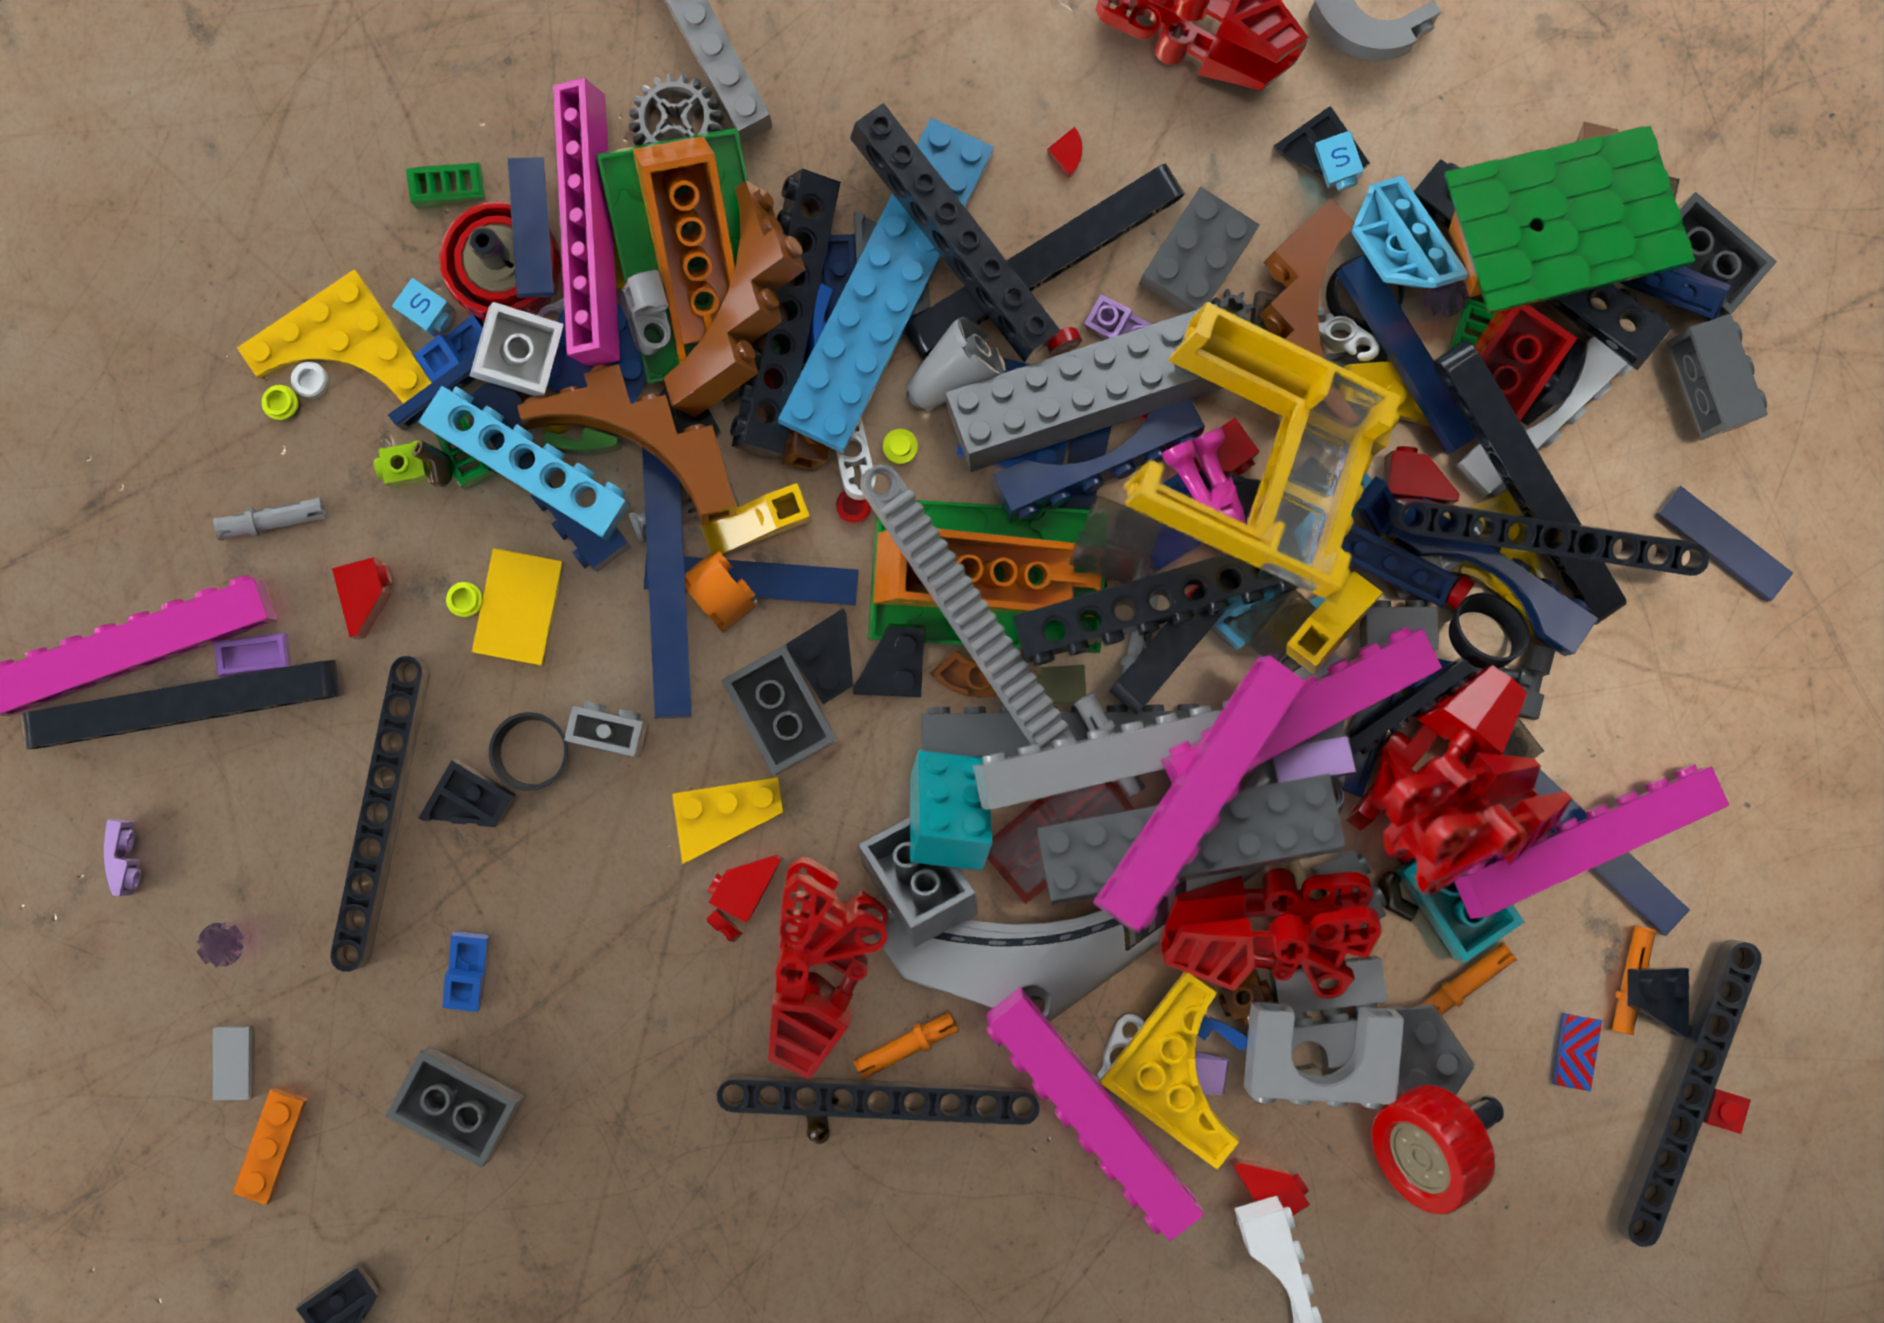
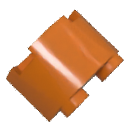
M719 551L715 555L710 552L685 573V588L705 614L724 633L756 607L751 601V598L756 594L743 579L736 583L728 573L733 567Z

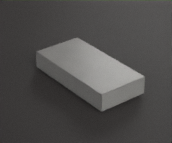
M253 1026L214 1027L212 1100L252 1099Z

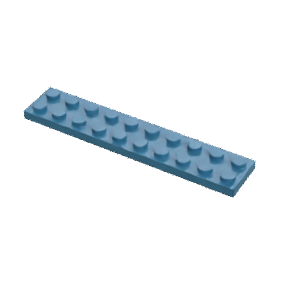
M930 118L917 146L966 208L993 153L994 146ZM893 193L778 418L779 424L841 453H844L941 258V255Z

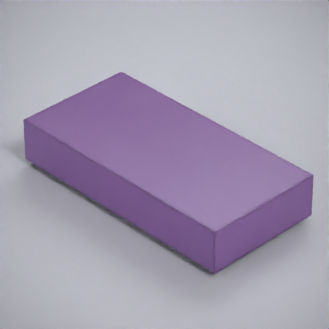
M286 633L214 642L217 677L236 676L292 666L289 637Z

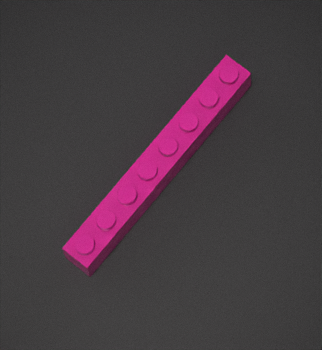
M584 77L553 85L567 355L587 367L620 361L613 228L596 153L608 151L605 94Z
M250 575L240 576L230 580V586L217 590V587H210L196 592L195 599L186 602L183 599L172 600L162 604L163 610L152 614L149 611H143L127 617L129 622L116 626L115 623L99 626L94 629L95 634L82 638L81 635L65 638L60 641V647L48 650V647L34 649L26 653V659L14 662V659L1 661L0 716L9 717L206 647L214 644L215 641H222L278 621L265 582L251 578Z
M1408 626L1400 628L1388 635L1390 641L1380 646L1375 642L1357 651L1359 657L1348 662L1344 658L1326 667L1327 674L1316 678L1315 674L1303 678L1302 680L1305 681V684L1300 690L1302 693L1300 701L1292 710L1285 712L1279 721L1282 723L1278 734L1271 741L1268 742L1266 740L1259 751L1261 758L1258 764L1441 669L1442 666L1424 629L1409 630ZM1211 727L1200 733L1202 739L1190 744L1189 740L1178 743L1168 749L1171 755L1161 759L1172 784Z
M1271 656L1257 658L1093 902L1095 905L1129 929L1138 932L1141 927L1146 928L1153 921L1157 914L1156 905L1162 896L1166 897L1173 891L1178 882L1176 875L1184 864L1188 865L1195 858L1199 851L1198 842L1204 833L1209 834L1215 828L1220 819L1218 812L1224 803L1231 802L1238 794L1241 787L1238 782L1246 771L1250 772L1258 764L1261 758L1259 751L1266 740L1269 742L1278 734L1282 723L1279 721L1287 710H1292L1302 697L1300 690L1305 684L1304 680Z
M1696 764L1681 768L1675 771L1677 776L1675 779L1667 781L1666 777L1657 779L1645 785L1646 792L1638 795L1635 790L1615 798L1617 802L1615 806L1607 808L1606 804L1586 811V819L1577 822L1576 818H1571L1556 824L1557 832L1548 836L1546 834L1542 836L1511 865L1497 853L1494 855L1496 859L1487 863L1483 861L1455 879L1454 882L1470 919L1489 916L1730 806L1713 767L1697 769Z
M1021 987L986 1013L989 1025L986 1031L998 1046H1001L1003 1043L1012 1053L1009 1058L1020 1073L1023 1074L1027 1071L1035 1080L1032 1082V1086L1044 1101L1048 1098L1052 1100L1057 1106L1054 1111L1060 1121L1067 1128L1072 1125L1080 1134L1077 1136L1079 1143L1088 1154L1091 1155L1095 1152L1102 1160L1099 1165L1111 1181L1118 1179L1124 1186L1122 1193L1134 1208L1140 1205L1147 1214L1144 1216L1145 1221L1155 1234L1158 1235L1162 1232L1169 1241H1172L1204 1216L1197 1198Z

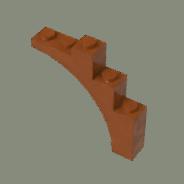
M744 181L735 188L740 209V242L737 263L729 290L716 318L702 340L684 361L664 377L671 406L693 417L698 416L758 374L754 360L755 351L750 344L782 322L778 310L779 301L774 292L806 270L801 257L803 253L801 245L794 237L783 234V229L776 219L772 207L774 206L773 198L767 190L758 188L748 181Z
M1332 198L1263 262L1268 267L1270 275L1276 281L1282 282L1286 289L1259 314L1264 320L1266 328L1271 333L1323 359L1325 357L1320 343L1318 325L1320 288L1327 264L1339 242L1355 223ZM1332 379L1327 397L1312 408L1313 411L1348 428L1359 418L1341 395L1334 379Z
M600 364L593 367L591 372L584 373L587 383L585 388L571 386L561 390L558 395L547 398L543 395L533 396L526 399L524 404L517 405L525 430L551 425L585 426L609 431L637 443L658 457L677 476L693 500L702 525L737 515L736 503L713 426L704 427L702 424H697L684 429V433L677 434L666 395L648 394L638 398L636 403L630 404L619 364L611 366V364Z

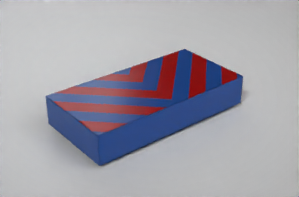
M1563 1013L1552 1084L1591 1092L1602 1020Z

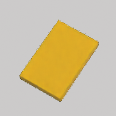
M493 548L472 653L544 666L564 562Z

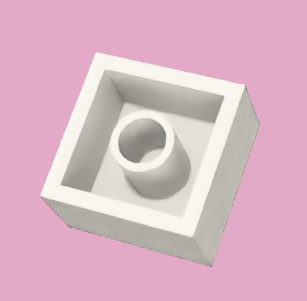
M492 302L487 311L470 377L532 396L545 394L564 324Z

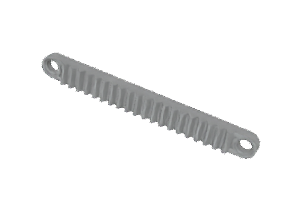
M877 465L868 469L860 481L864 497L1031 745L1039 744L1040 750L1053 747L1052 740L1073 736L1068 729V723L1060 717V711L1052 705V699L1044 693V687L1036 681V675L1028 669V663L1020 657V651L1012 645V639L1004 633V627L996 621V615L989 611L988 603L981 599L980 591L973 587L972 579L965 575L964 567L957 563L956 555L949 551L948 543L941 539L940 531L931 524L932 519L923 512L922 504L915 500L914 492L907 488L899 474L892 467ZM875 474H882L888 478L889 489L885 494H879L873 490L871 481Z

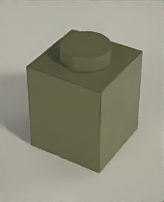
M1085 665L1041 667L1040 675H1036V681L1044 687V693L1052 699V704L1072 703L1086 696Z

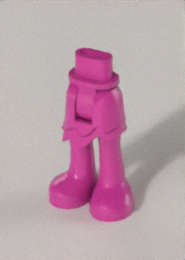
M1221 427L1161 453L1166 464L1176 469L1194 500L1246 524L1244 510L1238 498L1236 485L1234 486L1232 476L1226 478L1217 457V450L1225 441V434ZM1194 457L1211 486L1208 490L1197 470Z

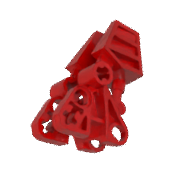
M1098 0L1095 9L1102 22L1136 38L1146 40L1153 38L1156 33L1160 34L1154 51L1157 58L1165 64L1176 65L1180 63L1187 52L1203 62L1198 75L1261 91L1297 62L1309 39L1282 0ZM1112 3L1115 4L1117 7L1115 9H1111L1108 6H1110V4ZM1128 10L1131 11L1129 17L1126 16ZM1207 14L1219 21L1221 25L1214 36L1191 22L1199 19L1204 20ZM1146 16L1151 19L1153 25L1148 27L1142 26L1136 17Z
M1492 665L1468 676L1469 681L1456 691L1451 692L1448 690L1438 697L1439 702L1428 711L1421 713L1419 710L1412 716L1422 723L1411 738L1398 731L1394 734L1390 733L1376 752V754L1382 757L1376 780L1351 810L1346 821L1357 830L1362 831L1375 820L1380 812L1385 808L1387 809L1390 792L1396 784L1407 776L1428 772L1433 763L1439 759L1437 755L1416 772L1413 770V767L1438 736L1451 741L1449 743L1450 748L1445 754L1453 753L1458 759L1464 756L1466 759L1463 764L1467 769H1469L1477 753L1503 755L1528 692L1512 677ZM1462 802L1452 804L1454 808H1457V813L1463 812ZM1409 851L1406 855L1394 859L1404 865L1415 856Z
M1448 753L1436 760L1428 772L1407 776L1391 790L1386 814L1392 823L1384 831V849L1392 859L1402 857L1409 851L1412 852L1418 864V872L1416 874L1417 888L1423 895H1431L1445 888L1459 876L1497 853L1511 865L1560 821L1573 798L1566 791L1538 796L1539 793L1534 787L1541 765L1534 758L1477 753L1469 769H1467L1453 753ZM1462 802L1463 812L1457 813V808H1454L1452 804Z
M798 857L788 866L782 897L780 952L775 969L776 990L772 1002L768 1060L810 1080L849 1027L853 1016L851 999L854 994L852 992L858 980L864 979L867 975L868 958L865 954L880 950L886 943L888 913L881 902L863 890L845 902L837 899L838 894L834 890L839 884L838 875L810 858ZM800 868H806L807 874L810 875V877L805 875L793 874H798ZM798 886H803L804 892L798 891ZM796 901L803 902L802 910L795 909ZM872 908L878 910L882 915V920L880 921L873 914L865 912V910ZM878 932L881 933V938L875 943L869 944L861 939ZM826 963L845 976L841 984L834 987L818 973L809 972L810 966Z
M1275 868L1264 875L1262 880L1263 889H1244L1242 875L1176 895L1161 933V953L1164 964L1232 991L1239 987L1255 967L1272 970L1276 980L1287 981L1293 976L1301 962L1315 995L1323 999L1339 997L1355 979L1353 969L1346 965L1344 958L1346 954L1368 958L1382 933L1378 913L1368 907L1373 897L1370 880L1362 873L1355 871L1312 876L1303 882L1301 890H1297L1293 873L1285 868ZM1358 887V892L1352 893V888ZM1316 889L1328 891L1323 898L1314 899L1309 896ZM1336 889L1339 890V895H1336ZM1279 916L1272 924H1269V931H1252L1250 919L1247 918ZM1367 923L1364 928H1361V924ZM1328 978H1334L1339 981L1338 985L1331 989H1324L1319 986L1321 981Z

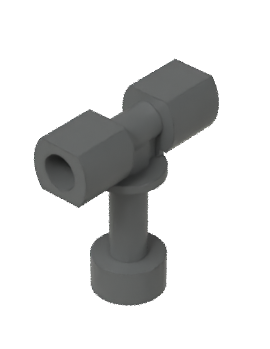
M1533 645L1529 647L1525 665L1520 664L1517 670L1505 667L1499 669L1512 677L1528 692L1518 717L1529 720L1539 719L1544 694L1539 693L1543 676L1550 674L1555 650ZM1471 665L1474 671L1467 675V677L1483 669Z

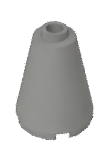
M967 317L958 318L951 324L907 382V397L916 408L931 410L947 402L945 392L1004 373L1006 370L1004 360L996 346L990 350L984 340L989 336L981 327Z

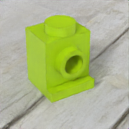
M419 440L408 444L378 449L380 458L374 459V469L379 480L384 479V484L391 488L428 481V476H430L429 464L413 456V449ZM403 457V467L395 469V459Z

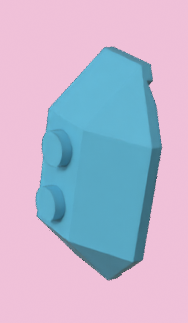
M1403 176L1370 185L1351 233L1383 282L1414 288H1437L1468 278V271Z

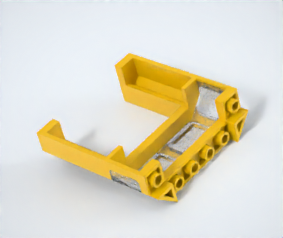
M1206 302L1191 318L1188 324L1189 327L1184 334L1185 340L1173 351L1168 361L1282 416L1247 524L1160 484L1159 480L1164 466L1152 460L1123 485L1124 489L1128 491L1129 496L1125 501V505L1338 604L1342 589L1350 577V570L1347 568L1351 555L1344 552L1343 548L1340 547L1343 538L1350 531L1354 518L1351 516L1353 506L1359 501L1363 493V486L1360 485L1363 475L1370 468L1373 456L1387 447L1391 432L1399 420L1400 412L1397 411L1401 396Z

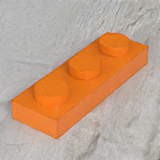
M275 1088L269 1090L233 1194L264 1205L271 1203L307 1102L306 1099Z

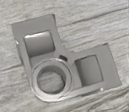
M657 270L642 272L629 277L623 289L620 290L622 309L628 320L634 345L640 353L645 355L659 353L671 337V329L665 312L669 305L659 271ZM644 330H655L660 336V342L653 344L647 341L644 336Z

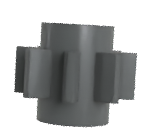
M1226 289L1222 301L1216 297L1212 299L1211 304L1217 303L1218 307L1223 310L1230 306L1231 311L1238 312L1236 314L1237 317L1251 322L1244 315L1253 309V305L1245 304L1243 300L1244 292L1237 296L1231 295L1230 290Z

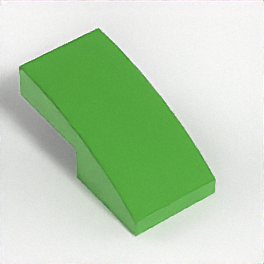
M585 427L580 441L549 431H545L542 440L543 446L548 443L562 453L573 455L605 454L621 450L623 442L618 437Z

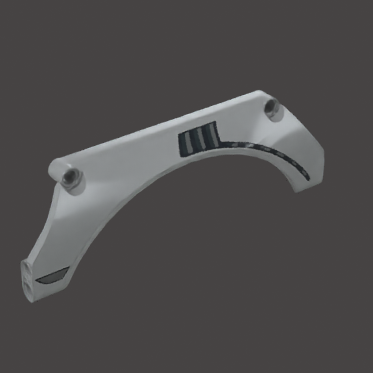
M1305 616L1265 643L1267 656L1273 657L1301 679L1313 674L1286 654L1287 643L1308 619ZM1336 652L1333 653L1315 675L1316 678L1328 673L1327 666L1341 660ZM1345 719L1297 745L1345 737ZM1273 757L1254 767L1244 789L1279 783ZM1344 776L1331 778L1334 796L1338 800L1336 803L1338 814L1342 812L1344 807V791L1341 788L1344 785ZM1267 866L1177 882L1173 891L1166 897L1162 896L1156 905L1157 914L1153 921L1146 928L1141 927L1139 932L1129 929L1104 910L1080 918L1044 924L1012 925L967 919L914 948L895 916L889 910L887 912L888 921L886 924L887 940L883 949L905 980L972 1001L991 1009L1021 987L1032 1001L1040 999L1045 1002L1043 1015L1050 1022L1161 943V933L1177 894L1242 875L1243 883H1245ZM880 932L874 934L877 940L881 938Z

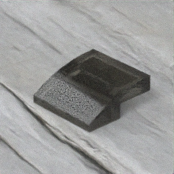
M1094 496L1084 529L1079 531L1068 565L1119 584L1140 579L1150 559L1163 523L1123 504L1101 496Z

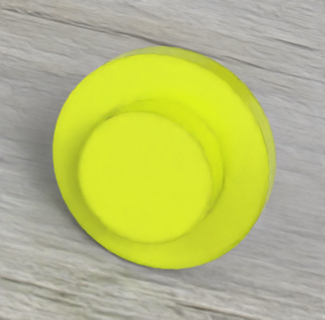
M274 385L265 391L262 397V408L266 415L274 420H287L298 409V397L291 388L285 385Z
M898 428L890 431L885 436L883 452L891 462L905 464L916 456L918 442L914 434L909 430Z
M459 582L449 589L446 603L454 615L466 618L475 615L480 610L483 597L479 588L474 584Z

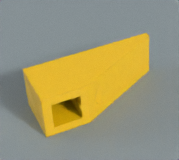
M795 483L736 508V516L703 524L700 527L710 552L715 555L720 551L722 555L812 522L798 483Z
M1353 571L1345 587L1342 589L1338 604L1326 599L1287 643L1286 654L1310 673L1316 675L1383 592Z

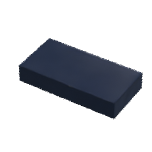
M1375 476L1363 490L1359 501L1354 506L1368 531L1385 539L1393 528L1388 518V511L1395 502V499L1386 482Z

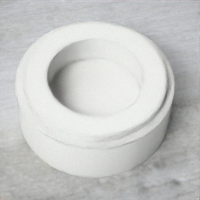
M304 362L293 370L291 384L293 389L301 396L315 399L321 397L327 391L329 376L320 365L314 362Z

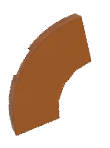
M957 650L930 672V675L935 680L956 693L977 698L998 696L976 662L966 658Z

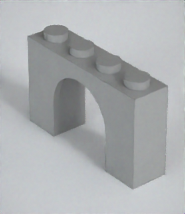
M1251 1001L1244 1088L1255 1101L1274 1103L1276 1099H1290V1102L1298 1105H1310L1312 1101H1326V1104L1335 1107H1346L1348 1102L1361 1103L1362 1106L1372 1109H1381L1384 1107V1104L1396 1101L1404 1018L1395 1009L1359 1007L1356 1041L1352 1056L1336 1072L1324 1076H1313L1299 1071L1293 1064L1292 1040L1295 1012L1287 1003Z

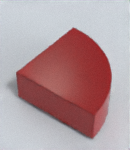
M1075 126L1047 149L1048 154L1069 178L1078 169L1083 152L1082 140Z
M719 908L706 918L707 922L716 931H721L728 941L735 942L743 934Z

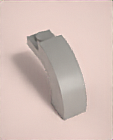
M1315 0L1309 11V15L1320 33L1334 47L1350 56L1372 61L1394 59L1410 53L1417 42L1416 38H1420L1433 30L1435 27L1434 22L1441 13L1435 0L1399 19L1387 21L1370 17L1358 7L1355 0Z

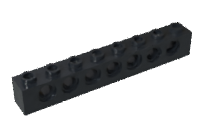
M882 103L856 121L850 140L1022 361L1025 363L1052 343L1060 332L1059 327L886 105Z
M1440 159L1417 186L1414 193L1432 220L1449 232L1455 208L1453 203L1447 198L1450 192L1444 174L1446 171L1460 167L1454 163L1447 164ZM1613 284L1543 301L1589 336L1597 338L1636 370L1642 366L1672 329L1666 324V319L1660 313L1654 310L1648 311L1637 303V298L1630 291L1622 288L1618 289ZM1599 298L1603 300L1606 304V309L1598 310L1594 308L1590 299ZM1620 320H1630L1635 326V331L1629 332L1624 330L1620 325Z
M803 168L786 178L781 192L782 197L785 198L784 204L776 219L783 229V234L792 236L800 241L803 251L801 257L806 270L794 278L795 286L787 283L774 292L778 298L779 305H782L787 310L788 319L784 320L781 317L782 322L754 341L752 347L755 351L754 360L758 374L740 386L738 391V401L741 402L739 413L734 417L730 429V434L733 436L731 447L769 458L784 453L789 428L779 424L778 418L800 377L841 184L840 181ZM801 204L808 209L809 219L801 213ZM772 339H775L780 344V355L773 351L771 347ZM765 372L773 379L772 389L767 387L764 382ZM757 407H761L765 411V423L760 422L757 418Z
M1294 535L1281 537L1277 551L1303 563ZM1226 553L1013 616L1012 623L1024 661L1027 663L1033 662L1034 666H1039L1054 661V655L1068 651L1069 656L1089 651V645L1103 641L1104 645L1107 646L1125 640L1124 635L1135 631H1138L1139 635L1153 633L1160 629L1159 624L1173 621L1174 625H1180L1194 620V614L1208 610L1209 615L1218 614L1230 609L1229 604L1242 600L1244 605L1252 604L1263 600L1265 593L1275 590L1278 591L1279 595L1290 593L1299 589V583H1302L1305 578L1273 563H1265L1263 565L1268 566L1272 570L1273 578L1264 580L1256 575V566ZM1223 575L1235 577L1238 581V588L1234 590L1225 589L1220 583V577ZM1189 585H1197L1203 590L1204 597L1200 600H1192L1186 595L1185 588ZM1155 595H1162L1168 600L1169 607L1165 610H1156L1151 606L1150 598ZM1120 605H1127L1133 609L1135 616L1128 621L1121 620L1116 616L1115 609ZM1086 615H1092L1099 620L1100 626L1094 631H1087L1080 625V619ZM1057 625L1064 630L1065 636L1059 641H1051L1046 637L1045 630L1049 626Z

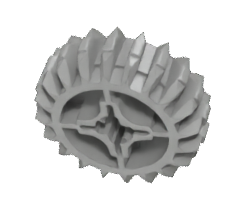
M671 73L667 74L666 83H661L658 77H654L655 87L651 89L649 86L643 85L642 91L645 97L634 96L633 98L635 105L639 108L629 109V115L634 121L630 122L628 126L631 132L636 133L632 137L635 145H645L697 135L693 131L691 122L696 118L695 113L700 108L704 111V122L698 135L724 130L723 126L718 123L724 119L723 112L716 110L720 106V102L717 97L710 98L712 95L711 88L706 86L701 89V81L697 77L688 84V77L684 73L681 74L678 82H675ZM671 98H685L677 104L666 101ZM656 108L660 113L661 121L656 125L657 130L651 135L649 133V120ZM668 114L672 118L677 117L678 120L681 117L685 129L681 125L675 126V123L672 126Z

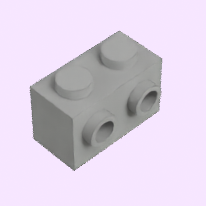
M585 701L583 708L572 705L564 741L633 757L641 756L648 723L639 721L640 713L620 709L618 716L604 713L605 705Z

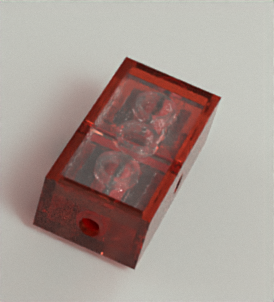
M1112 781L1038 798L992 837V846L987 859L1027 905L1048 888L1037 828L1136 809Z

